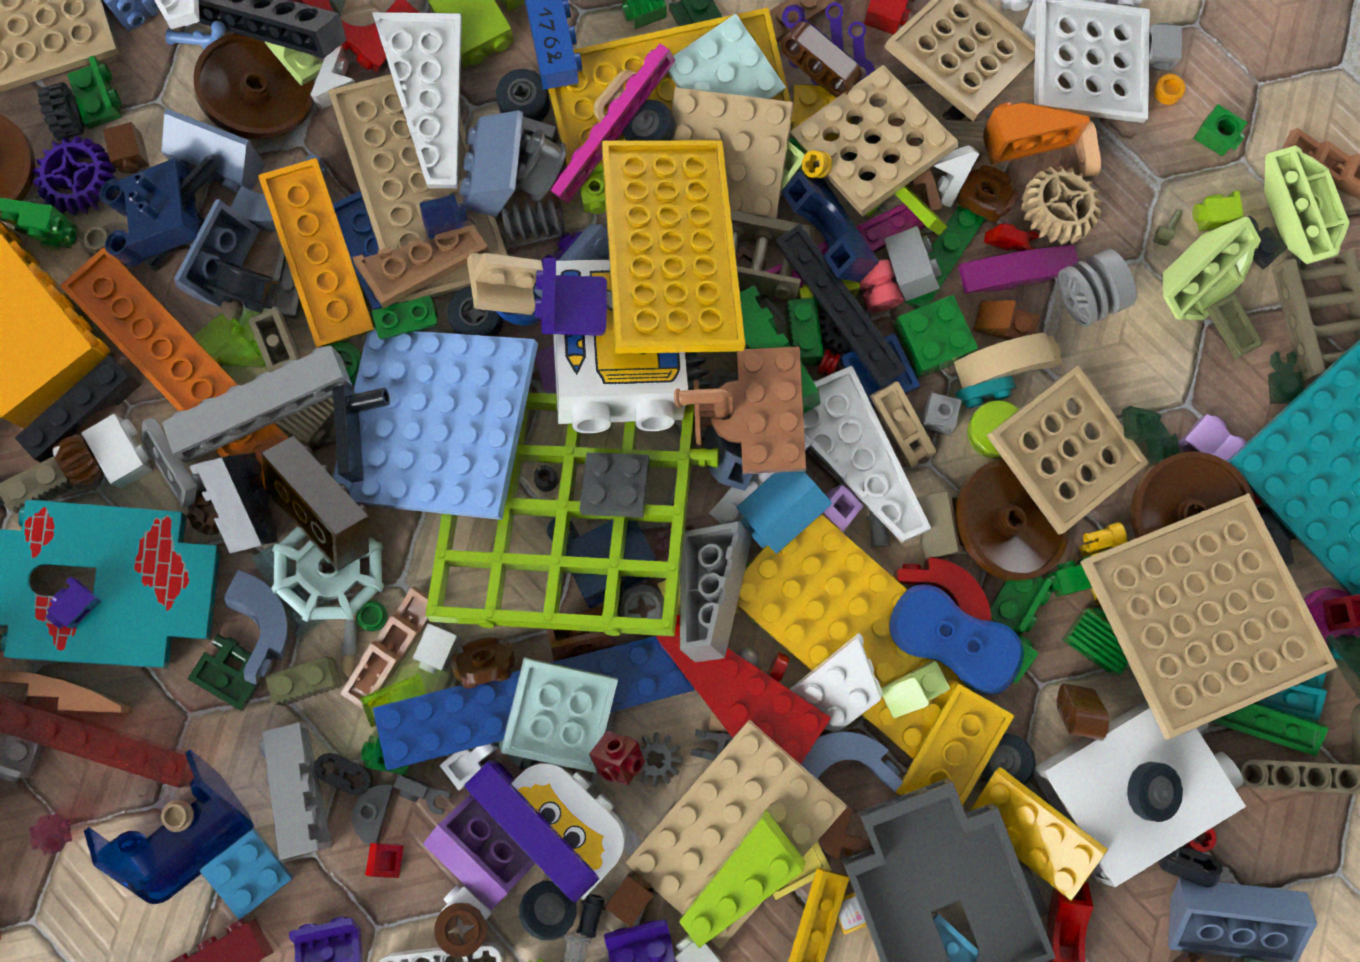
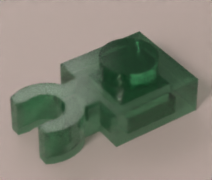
M1295 351L1286 354L1287 363H1283L1280 360V352H1275L1270 356V364L1276 370V372L1268 375L1270 404H1289L1304 391L1302 372H1293V366L1297 362Z

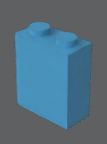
M804 471L777 472L772 474L736 508L744 516L740 522L751 533L755 541L763 549L768 545L777 554L833 503Z

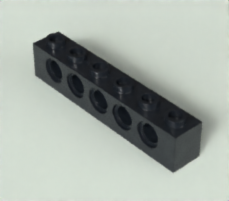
M198 0L200 19L198 23L211 26L213 22L221 21L224 23L226 31L317 57H327L347 40L340 15L333 11L292 0Z

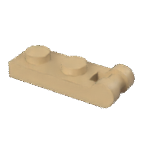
M898 381L891 382L869 396L899 449L904 463L909 469L918 465V460L923 457L929 458L936 454L933 443ZM917 440L919 446L912 450L909 444Z

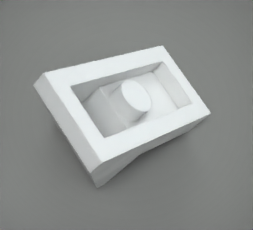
M342 46L337 47L325 57L310 94L318 108L324 109L332 105L328 90L355 83L352 78L345 77L349 61Z
M968 145L956 149L933 165L947 172V175H943L936 185L941 204L951 208L979 156L974 147Z

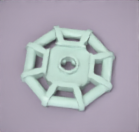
M298 526L279 544H274L272 549L274 552V585L271 589L274 594H278L302 616L303 621L309 622L310 620L347 619V621L354 619L353 616L377 592H382L384 588L382 583V551L384 547L381 542H377L371 536L369 538V553L339 571L334 567L335 572L332 574H323L321 572L323 570L321 563L325 561L329 564L330 562L311 540L299 551L293 549L306 536ZM369 557V576L360 574V559ZM287 559L296 560L295 576L287 577ZM357 583L365 586L348 603L345 594ZM298 584L311 595L307 603L291 588ZM338 598L340 604L338 607H316L318 599L333 600Z

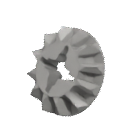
M636 585L624 593L622 617L641 618L640 614L629 613V611L638 608L639 597H642V601H644L646 606H656V608L647 612L646 618L662 619L664 598L656 588L649 585Z

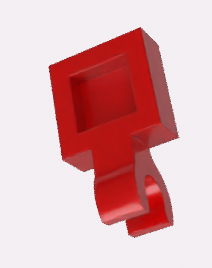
M1002 223L985 232L984 243L1006 251L1012 249L1018 251L1034 250L1036 248L1029 245V240L1038 239L1039 234L1035 231L1024 232L1016 229V226L1012 224Z

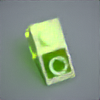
M221 313L193 336L221 366L264 368L266 366L264 359L261 357L262 354L257 342L254 339L249 342L242 334L246 330L234 317L228 320Z

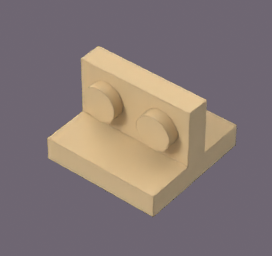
M470 253L467 264L475 309L526 315L533 314L535 300L532 288L536 283L537 270L543 271L541 260L489 253Z

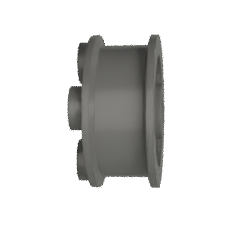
M540 129L536 130L531 136L525 134L520 141L515 190L520 188L529 193L530 199L534 202L542 199L549 191L561 170L566 155V144L563 142L556 144L545 138L544 132Z

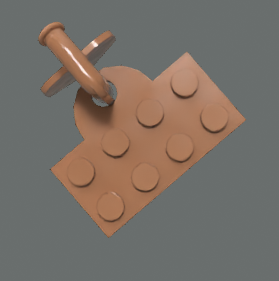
M800 347L744 349V351H737L738 380L727 382L720 388L699 389V380L694 379V390L681 391L676 389L674 391V401L678 408H681L683 405L694 404L697 445H701V427L711 426L719 436L727 441L741 443L743 474L806 471Z

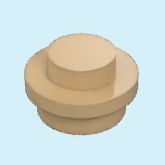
M181 799L167 803L161 813L163 825L172 832L186 830L194 819L192 806L187 801Z

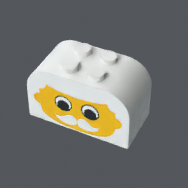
M551 763L531 766L523 771L512 785L599 876L600 879L581 897L584 900L620 859L626 843L625 828L619 817L612 811L615 805L602 793L597 797L589 789L592 783L581 772L578 771L573 774L565 766Z

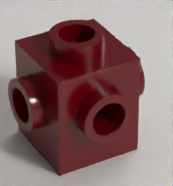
M610 731L605 732L589 753L597 774L609 782L614 783L616 781L626 786L640 773L645 763L640 745L635 739L630 736L623 737Z

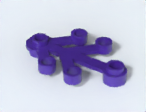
M833 2L826 8V16L830 20L831 39L806 19V13L801 6L789 5L784 9L782 21L786 27L792 29L798 22H807L848 55L844 51L841 17L844 10L841 4ZM834 5L840 8V14L836 18L831 17L829 14V9ZM791 11H796L799 14V19L795 23L790 22L788 19V14ZM855 21L848 28L849 36L853 38L854 59L850 55L848 56L866 70L865 77L875 71V67L870 60L865 58L864 35L866 27L862 22ZM856 24L861 25L863 28L860 36L852 34V27ZM789 60V64L793 68H798L794 63H792ZM811 78L813 85L820 86Z

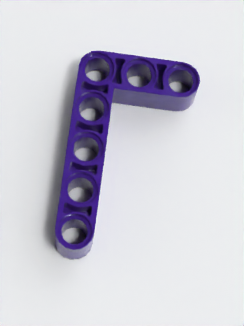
M497 760L488 761L464 784L465 788L561 891L576 903L600 879L599 876L512 785L515 778Z

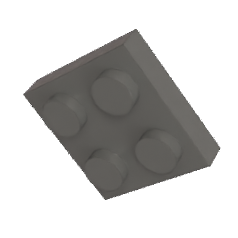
M587 452L579 508L581 515L644 518L650 466L649 455Z

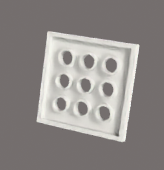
M1036 0L1034 105L1091 117L1144 123L1148 119L1150 9L1086 0ZM1060 22L1067 23L1071 28L1070 34L1064 33L1061 30ZM1087 26L1094 27L1098 32V37H1092L1087 31ZM1115 29L1122 32L1125 36V41H1120L1116 38L1114 34ZM1060 49L1067 51L1071 58L1070 61H1065L1060 57ZM1087 53H1091L1097 58V65H1093L1087 60ZM1114 57L1121 58L1125 67H1117L1114 63ZM1058 78H1066L1070 83V89L1061 87ZM1087 80L1092 81L1097 86V92L1088 90L1086 86ZM1114 84H1118L1124 89V96L1115 93L1113 89Z

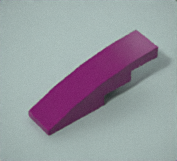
M1065 245L1020 251L966 262L958 265L964 292L969 294L1011 290L1020 285L1045 283L1052 278H1058L1060 270L1073 266L1079 261L1075 246Z

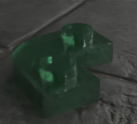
M1126 407L1122 409L1124 438L1147 443L1150 468L1158 461L1180 453L1176 433L1169 434L1167 428L1160 421L1161 414L1138 407Z

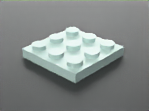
M734 14L675 54L674 58L676 61L667 72L678 88L772 99L786 88L737 14Z
M524 657L501 753L595 773L596 769L589 753L605 734L618 679Z

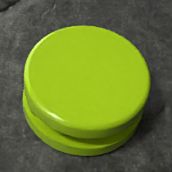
M1002 400L990 401L979 407L971 416L967 426V437L972 448L983 457L1002 459V456L986 435L1019 409L1015 405Z

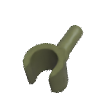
M1181 210L1175 211L1167 228L1158 226L1153 237L1154 243L1167 246L1170 240L1174 238L1176 233L1175 226L1183 214Z

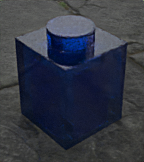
M455 194L419 203L420 214L428 240L435 238L436 234L463 227V222L467 221L463 203L457 204Z

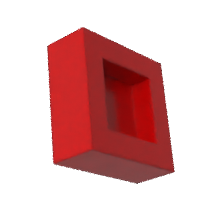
M370 843L365 875L370 877L399 878L404 846L388 843Z

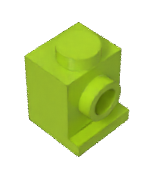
M603 165L596 166L580 188L584 213L601 214L606 212ZM600 188V190L596 192L590 190Z
M1240 190L1233 191L1228 197H1223L1222 194L1210 195L1201 204H1194L1192 215L1193 220L1197 222L1198 231H1211L1243 218Z

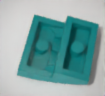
M1326 672L1301 682L1297 687L1292 686L1257 702L1298 716L1320 720L1327 690L1322 688Z

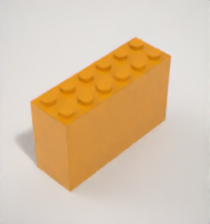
M0 220V417L25 429L104 360L111 352V349L101 338H96L91 333L93 327L82 315L78 316L73 310L76 308L74 303L64 293L61 294L56 289L58 284L46 271L43 272L38 267L41 264L40 261L30 250L26 251L21 245L23 240L12 228L8 229Z

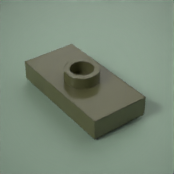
M1235 292L1206 307L1208 314L1234 359H1238L1264 344Z

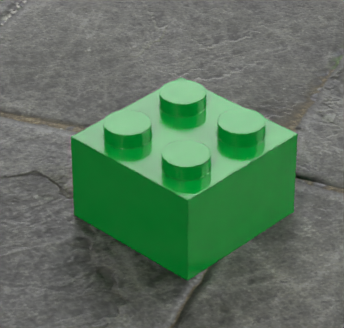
M954 294L898 316L893 326L917 379L952 366L955 361L976 352L978 349Z

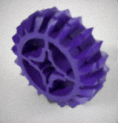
M76 135L72 141L69 138L63 137L62 144L60 145L52 141L53 149L50 151L43 149V153L46 155L44 159H36L37 164L41 167L33 169L34 175L38 177L33 182L39 189L37 191L39 196L46 201L47 205L53 206L63 214L68 212L70 215L76 216L78 211H80L82 214L88 215L89 207L99 210L97 203L101 201L99 196L101 187L109 180H117V177L113 174L117 169L110 162L108 152H105V149L100 144H95L91 139L86 138L83 140ZM78 158H88L93 160L94 163H80ZM57 189H71L73 194H62Z

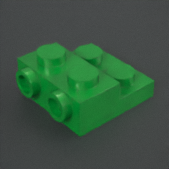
M0 198V219L11 224L16 232L26 234L38 240L40 246L50 250H59V247L71 249L72 245L75 244L77 239L76 226L53 206Z

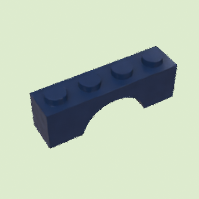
M799 170L781 192L794 212L808 220L824 237L828 245V251L823 256L836 277L860 283L879 263L878 259L823 178L808 177L803 171Z

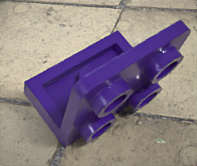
M543 258V271L537 270L536 290H542V299L535 300V318H541L542 334L604 335L606 332L607 280L604 277L556 275V258Z

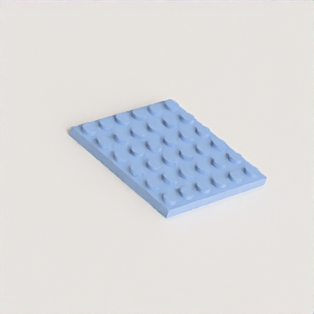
M376 328L373 331L367 332L353 392L357 394L385 387L390 396V404L359 412L363 481L351 483L338 474L337 462L333 475L335 481L346 486L351 498L357 504L502 520L538 343L534 339L421 331H414L380 340Z

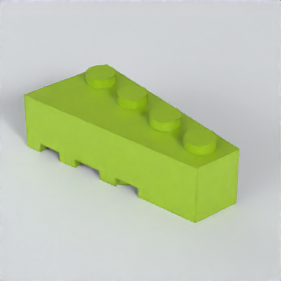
M766 809L685 909L679 921L698 948L709 942L804 870L806 861Z

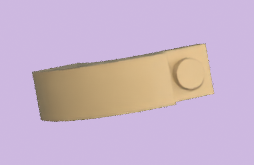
M1038 333L986 347L955 361L954 364L962 389L1030 370L1055 368L1062 365L1063 362L1060 356L1059 345L1056 343L1054 336Z

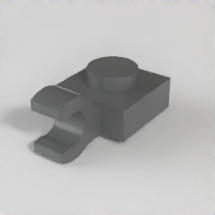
M398 775L393 786L400 789L399 795L408 800L417 802L418 798L425 799L428 808L435 814H443L445 811L437 807L435 803L438 796L448 799L451 797V793L447 790L433 788V786L408 775Z

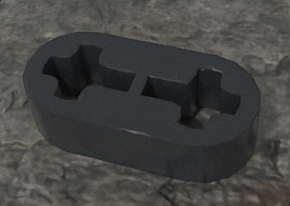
M326 753L319 756L315 761L314 772L320 780L349 794H363L373 785V775L369 769L339 754ZM334 759V766L342 770L341 774L332 772L327 776L323 763ZM361 772L363 773L362 780L365 781V785L358 786L355 789L353 788L354 782L346 778L347 773L358 775Z
M1184 845L1157 861L1164 871L1204 887L1215 886L1223 871L1221 863L1216 858Z

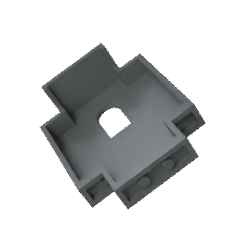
M946 778L858 812L871 849L842 859L880 962H950L931 911L961 901L977 943L978 955L974 962H1048L1056 958L999 809L994 804L990 803L965 813L953 781Z

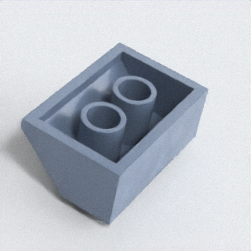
M166 109L163 121L161 152L168 160L175 158L187 169L193 171L206 156H210L219 164V169L206 182L212 183L213 180L221 182L223 187L234 193H238L241 186L249 190L253 189L265 163L249 140Z
M517 110L480 117L474 128H469L466 144L470 145L463 161V170L467 172L466 178L462 180L460 187V196H464L462 208L497 217L515 191L523 120L522 111Z
M216 199L174 278L176 287L198 301L221 307L223 301L215 298L214 291L206 287L207 283L213 282L218 264L214 261L215 259H221L242 266L260 229L224 202Z

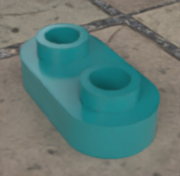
M1011 375L966 387L957 391L955 395L957 399L962 400L961 405H965L966 409H971L984 404V399L994 397L995 400L1006 399L1012 396L1011 391L1017 387Z

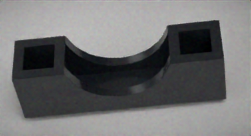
M108 355L19 433L15 439L34 460L43 462L54 456L53 448L55 445L68 436H74L79 427L92 415L104 408L119 405L139 388L141 384L120 362Z

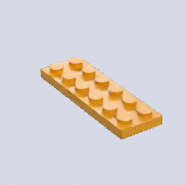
M317 158L258 175L316 348L328 346L375 330Z

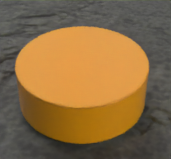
M1175 74L1163 75L1154 86V96L1162 104L1173 105L1184 95L1185 83Z

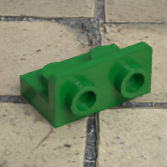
M94 55L88 57L90 66L67 74L84 125L88 129L122 118L118 107L122 105L121 99L115 88H111L109 82L113 80L110 69L106 63L101 64Z
M430 295L391 305L384 309L372 310L377 335L380 340L438 324L437 308Z
M1039 576L1025 581L1005 580L990 605L991 621L1008 626L1017 635L1023 634L1024 631L1029 632L1037 621L1038 617L1034 615L1039 605L1044 606L1053 590L1049 589L1053 580L1048 577L1043 579Z

